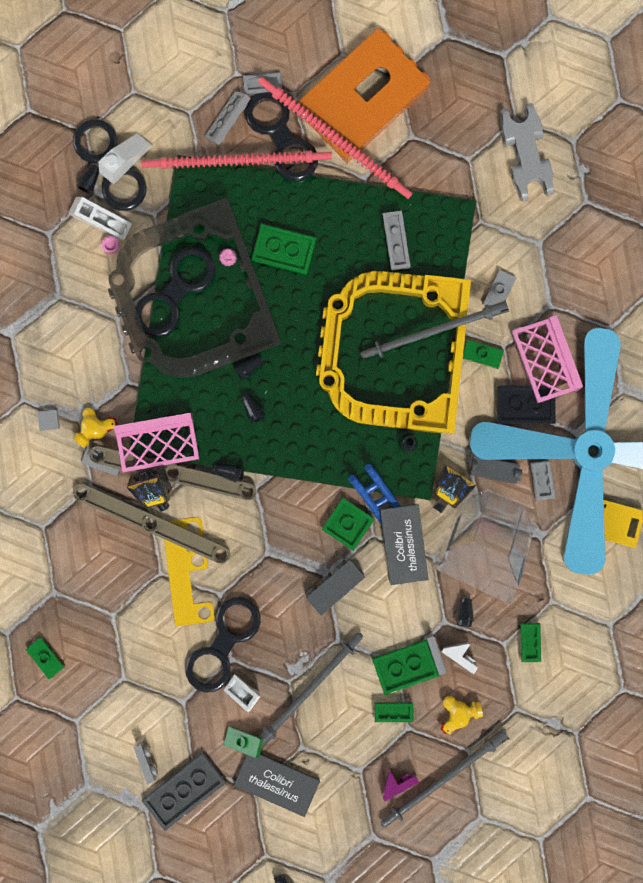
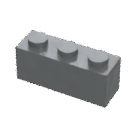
M345 559L336 566L337 571L333 574L329 572L321 579L323 581L318 587L314 585L307 591L309 595L306 599L321 616L365 578L350 559L347 562Z

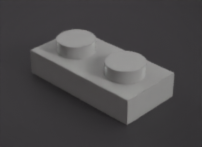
M88 445L81 463L118 476L121 469L96 464L90 460L89 452L93 447ZM98 449L93 452V458L97 461L101 460L104 456L102 450Z
M143 741L136 744L133 748L145 780L149 784L156 780L158 770L156 765L151 763L149 746H145Z

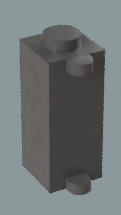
M473 456L469 476L517 484V481L521 480L522 470L519 464L498 460H484Z

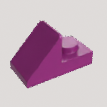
M389 768L382 793L383 800L387 801L418 784L419 781L415 773L410 774L407 772L400 776V780L397 781Z

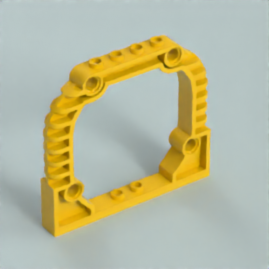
M372 271L355 277L345 285L340 294L331 296L328 308L324 307L323 319H326V326L321 328L320 338H324V344L319 346L318 357H322L321 365L317 364L316 376H320V386L323 390L328 391L336 409L348 419L361 424L453 435L455 431L466 324L457 327L455 341L451 343V353H454L453 360L449 361L448 372H452L449 394L443 393L429 404L421 400L415 401L410 408L362 403L354 400L344 391V375L337 367L341 324L343 320L351 315L355 299L367 293L376 292L421 297L425 306H439L449 319L452 320L467 316L471 280ZM427 293H435L437 299L430 301L427 298ZM335 301H341L343 307L337 310L333 308L332 304ZM325 377H333L335 380L334 384L326 386L323 382ZM414 407H423L424 414L417 416L414 413Z

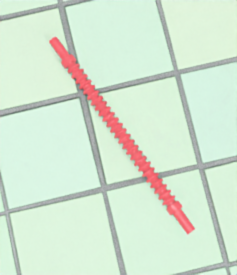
M264 77L258 80L261 86L272 93L273 98L279 99L280 103L284 102V106H288L289 110L292 109L293 113L296 112L297 116H301L302 120L305 119L306 123L309 122L310 126L313 125L314 129H318V133L322 132V136L326 135L327 139H331V143L335 142V146L339 145L340 150L344 149V153L348 152V156L352 155L353 160L357 159V163L361 162V166L365 165L366 170L370 169V173L374 172V176L378 175L379 180L383 179V183L386 182L389 188H394L407 199L412 196L413 193L400 184L398 178L395 176L391 177V173L387 174L386 169L382 170V166L378 167V163L374 164L373 159L369 160V156L365 157V153H360V149L356 150V146L352 147V143H347V139L343 140V136L339 137V133H335L334 129L331 130L330 126L327 127L326 123H322L321 119H317V116L314 117L313 113H309V109L305 110V106L301 107L300 103H296V99L292 100V96L288 97V93H283V89L275 87Z
M295 151V154H292V152L289 154L286 152L284 154H281V152L276 154L274 152L273 155H270V153L268 155H265V153L254 155L252 153L251 156L247 153L246 156H243V154L232 156L230 154L229 157L225 154L224 157L221 155L219 157L208 155L207 158L204 155L202 158L200 156H197V158H194V156L191 158L189 156H186V158L181 156V159H178V157H175V159L173 157H170V159L161 157L157 160H142L141 166L142 168L161 167V169H168L170 167L173 169V166H176V168H179V166L181 168L192 166L194 168L195 165L198 167L200 165H203V167L214 165L216 167L219 164L221 167L222 164L225 166L227 164L238 166L240 163L243 166L244 163L246 165H249V163L260 165L261 162L263 165H265V162H268V164H271V162L274 164L276 162L287 164V161H290V163L293 161L295 163H298V161H301V163L303 161L312 163L313 160H332V152L313 153L312 151H306L303 153L301 151L297 153Z

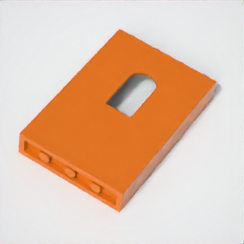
M377 28L297 103H300L301 107L305 106V110L309 109V113H313L314 117L317 116L318 120L321 119L322 123H326L327 127L330 126L331 130L334 129L335 133H339V137L343 136V140L347 139V143H352V147L356 146V150L360 149L362 151L426 92L431 82L429 76L417 68L415 61L412 58L408 59L404 55L403 49L391 41L390 35L386 31L382 32ZM384 68L388 70L390 81L368 102L354 90L375 69ZM322 132L318 133L346 164L352 160V155L348 156V152L344 153V149L340 150V146H335V142L331 143V139H327L326 135L322 136Z

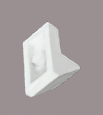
M470 642L444 646L440 649L442 653L474 674L478 669L474 665L476 662L468 655L463 657L471 644Z
M237 675L232 677L223 690L247 712L251 711L260 698L259 691L250 687Z

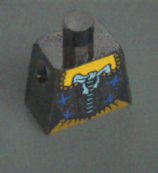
M445 465L432 491V494L438 498L432 508L441 514L447 505L455 509L477 485Z
M163 466L130 476L127 489L145 508L157 506L160 511H165L169 508L170 504L168 501L172 494V486Z

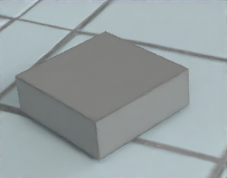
M58 410L38 412L39 431L60 429Z

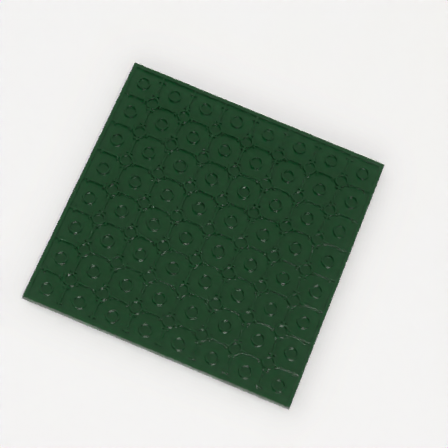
M219 164L216 167L214 165H211V167L208 165L206 167L195 165L194 168L192 166L189 168L187 166L176 168L175 166L155 292L162 293L172 281L170 263L180 250L188 247L200 248L213 258L215 277L206 289L196 293L188 292L178 304L180 311L179 322L175 330L169 335L160 338L147 336L133 423L192 413L199 459L186 461L185 463L215 467L217 463L240 464V466L244 467V472L353 489L355 488L348 480L351 475H355L364 488L374 482L365 470V466L371 464L393 495L431 501L441 433L361 424L348 419L336 409L328 391L323 390L320 386V376H316L317 364L321 365L322 357H318L319 346L324 344V338H320L321 328L326 326V319H323L324 307L328 308L331 296L340 294L348 282L367 272L384 271L419 276L432 275L465 279L476 200L409 190L413 193L412 196L407 199L394 188L391 189L385 186L313 175L301 181H290L282 177L274 169L242 166L241 164H238V166L235 164L233 166L222 164L221 167ZM402 210L411 267L409 269L391 271L383 213ZM261 223L317 238L307 275L251 261ZM231 248L237 253V260L234 265L225 266L221 264L219 254L223 249ZM187 256L178 265L179 278L187 284H198L207 275V264L199 256ZM376 292L367 293L355 299L351 315L343 320L341 324L337 367L344 375V391L354 400L371 405L410 408L415 401L421 400L427 404L433 402L443 393L447 394L450 379V372H448L449 361L453 359L451 343L455 341L457 327L385 351L382 358L379 354L362 358L361 352L376 347V341H379L382 345L452 321V319H449L439 306H425L421 297ZM427 293V298L430 301L437 299L435 293ZM154 300L149 328L160 330L170 323L172 311L167 303L161 300ZM335 301L332 306L338 310L343 307V303ZM258 354L263 364L248 379L241 380L234 370V367L237 365L236 363ZM327 376L323 382L326 386H332L335 380L333 377ZM247 394H251L265 409L266 417L257 423H253L248 419L243 402L241 401V398ZM414 407V413L417 416H422L424 414L423 407ZM181 427L177 434L186 440L191 434L190 427ZM163 430L158 437L167 443L173 433L169 430ZM144 433L139 441L149 446L154 437L149 433ZM409 433L416 436L418 447L415 451L407 453L401 450L399 440L404 434ZM175 436L169 445L179 451L184 441ZM132 438L130 440L129 449L135 442V440ZM156 439L151 449L160 454L165 444ZM412 439L406 440L408 446L413 444ZM137 443L131 452L142 456L146 448ZM186 444L180 452L186 457L194 456L193 447L189 444ZM167 447L162 457L166 460H172L176 452ZM148 450V452H147L146 455H145V456H147V457H153V458H157V457H158L157 455H155L154 453H152V452L149 451V450ZM377 488L376 490L373 491V492L382 493L379 488Z

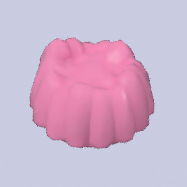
M114 236L105 237L101 245L105 253L114 254L119 250V241Z
M231 248L223 249L219 254L221 264L225 266L234 265L237 260V253Z

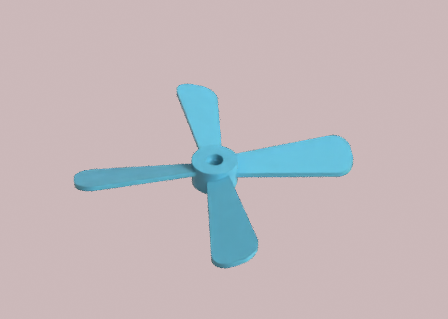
M594 328L584 338V433L578 435L575 439L490 422H481L474 426L470 434L471 451L480 459H572L575 465L581 469L563 559L570 571L587 575L598 573L605 564L603 469L611 463L643 469V442L614 443L611 437L605 433L621 343L614 331L604 328ZM590 446L596 448L597 453L595 456H591L588 453Z

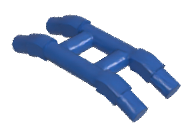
M367 464L365 470L374 481L373 483L364 488L355 475L349 476L348 480L382 525L380 507L387 502L392 507L401 505L371 464ZM379 488L384 496L374 502L369 494Z

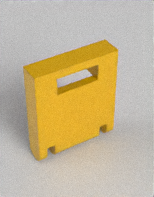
M603 500L604 505H606V508H604L605 541L636 549L643 524V510ZM632 518L638 520L634 538L627 536Z

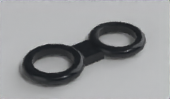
M272 93L258 94L248 102L245 108L247 124L253 131L262 135H269L277 148L276 154L279 152L283 154L291 147H301L306 151L317 153L316 148L310 142L292 136L286 126L290 110L288 106H284V102L280 103L279 99L273 98ZM264 101H272L281 108L282 117L275 125L262 126L253 118L255 106ZM313 160L301 172H291L282 163L279 164V162H276L274 166L282 177L290 181H301L307 179L315 172L318 160Z
M91 119L83 122L76 129L73 135V146L76 154L82 160L89 163H98L111 149L117 146L118 137L115 129L109 123L101 119ZM93 127L105 130L110 138L108 148L99 155H90L81 146L83 134ZM130 168L124 174L135 178L139 185L137 196L130 202L120 203L115 201L110 194L111 182L105 178L102 183L104 200L110 207L118 211H130L137 208L146 196L147 185L145 179L133 168Z
M196 247L180 250L170 263L172 281L162 293L153 292L146 294L138 301L134 311V319L142 333L157 338L169 335L175 330L179 322L180 311L178 304L188 292L196 293L202 291L212 283L215 277V264L213 258L206 251ZM190 255L201 257L208 267L205 279L195 285L183 282L178 275L180 261ZM154 300H161L167 303L172 311L170 323L160 330L147 327L142 319V311L145 305Z
M232 597L224 601L218 608L215 616L219 634L211 647H201L188 657L185 673L189 683L196 690L207 693L221 689L228 682L231 674V664L227 657L235 643L248 641L258 632L261 624V614L257 606L249 599ZM233 605L247 607L253 616L251 629L242 635L230 633L223 623L225 611ZM203 655L216 656L222 663V677L214 684L206 685L200 683L193 673L195 661Z

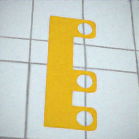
M199 517L169 521L184 529H187L190 522H197L200 529L196 534L202 536L204 533L202 519ZM164 539L175 627L212 622L215 618L213 604L210 602L193 603L189 572L206 569L208 566L207 558L203 557L204 562L201 566H194L191 559L196 553L192 551L187 552V549ZM201 607H208L211 614L207 619L199 617L198 611Z

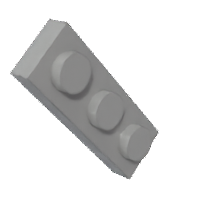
M235 91L204 138L211 143L220 145L230 128L236 123L240 113L246 108L250 98L244 93Z
M402 210L383 213L391 271L409 269L411 266Z

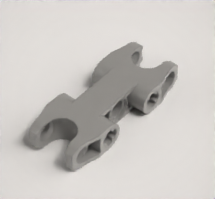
M532 103L527 104L525 107L526 121L522 123L514 122L507 108L502 109L500 112L501 135L504 146L514 145L518 165L511 166L510 172L513 186L521 202L527 201V185L531 182L539 183L543 187L546 197L553 194V171L549 158L540 160L535 141L543 139L541 120Z

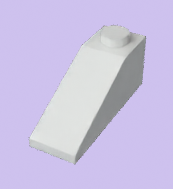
M138 133L111 149L98 162L99 173L115 184L152 145Z
M76 197L68 213L74 218L123 241L132 223L84 197Z

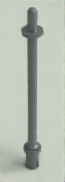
M506 300L490 306L488 304L484 305L485 308L482 311L382 345L379 341H376V347L364 350L360 355L362 358H367L379 354L382 358L384 356L383 352L482 318H489L491 320L494 316L509 312Z
M357 633L347 644L342 642L341 645L344 648L271 726L263 728L264 731L258 736L264 739L261 751L271 739L277 737L276 731L349 653L351 655L355 654L353 648L362 640V633Z
M501 729L491 738H486L482 747L397 809L395 806H392L393 813L381 821V826L385 828L396 819H399L401 822L404 821L403 814L487 752L494 753L497 747L509 740L504 730Z

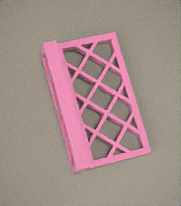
M557 315L512 331L537 403L578 391L583 387ZM546 325L548 331L545 338L535 333L537 328ZM526 332L531 335L527 344L520 341L519 333ZM533 336L543 341L540 350L530 346ZM545 343L553 345L554 352L552 356L542 352ZM527 349L538 353L534 362L526 359L525 353ZM540 354L550 359L546 368L536 363ZM552 360L560 364L561 369L559 373L548 369ZM534 366L544 370L540 380L532 375ZM546 372L556 376L553 385L542 381ZM559 378L566 381L568 389L560 390L555 387ZM541 384L551 389L547 396L540 397L538 389Z
M192 413L114 426L122 472L199 459ZM189 426L191 434L185 440L177 433L181 427ZM163 430H169L173 433L167 443L158 437ZM144 433H149L154 437L149 446L139 441ZM130 436L135 440L129 450L123 446L122 437ZM175 436L184 441L179 451L169 445ZM156 439L165 444L160 454L151 449ZM137 443L146 448L141 457L131 452ZM186 444H189L193 447L194 456L186 457L180 452ZM167 447L176 452L172 460H166L162 457ZM148 450L158 456L150 464L143 460ZM129 454L138 459L133 467H126L125 459Z

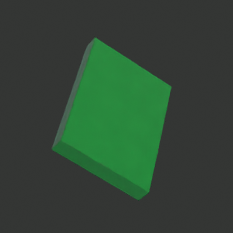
M261 223L251 261L307 275L317 238Z
M426 639L372 658L384 695L439 677Z

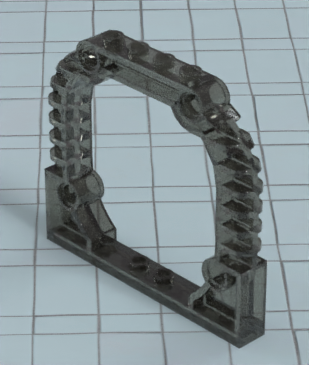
M227 198L143 229L132 235L120 249L116 259L115 270L110 273L108 278L111 287L108 288L111 299L116 300L117 306H115V311L118 318L122 317L124 324L121 325L125 336L129 335L131 342L128 345L131 353H136L140 361L151 363L156 369L169 376L189 378L282 344ZM202 225L205 228L204 233L196 234L194 232L195 227ZM192 235L198 241L205 240L209 235L218 237L226 242L234 239L241 260L238 261L241 271H246L248 278L245 279L249 290L253 289L260 310L253 313L245 330L236 329L233 331L231 341L224 345L186 358L177 359L165 356L160 344L154 339L147 337L132 298L131 291L135 286L133 265L147 251ZM118 275L124 277V282L121 285H115L114 279ZM237 334L245 335L246 341L243 344L235 342ZM144 348L151 349L152 354L149 358L145 359L142 357L141 353Z

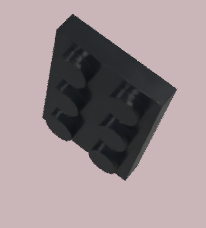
M497 386V424H556L555 398L537 403L531 386ZM540 386L538 389L540 397L547 396L551 389L546 386Z

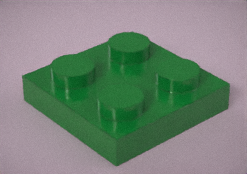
M342 498L322 530L354 551L375 519Z

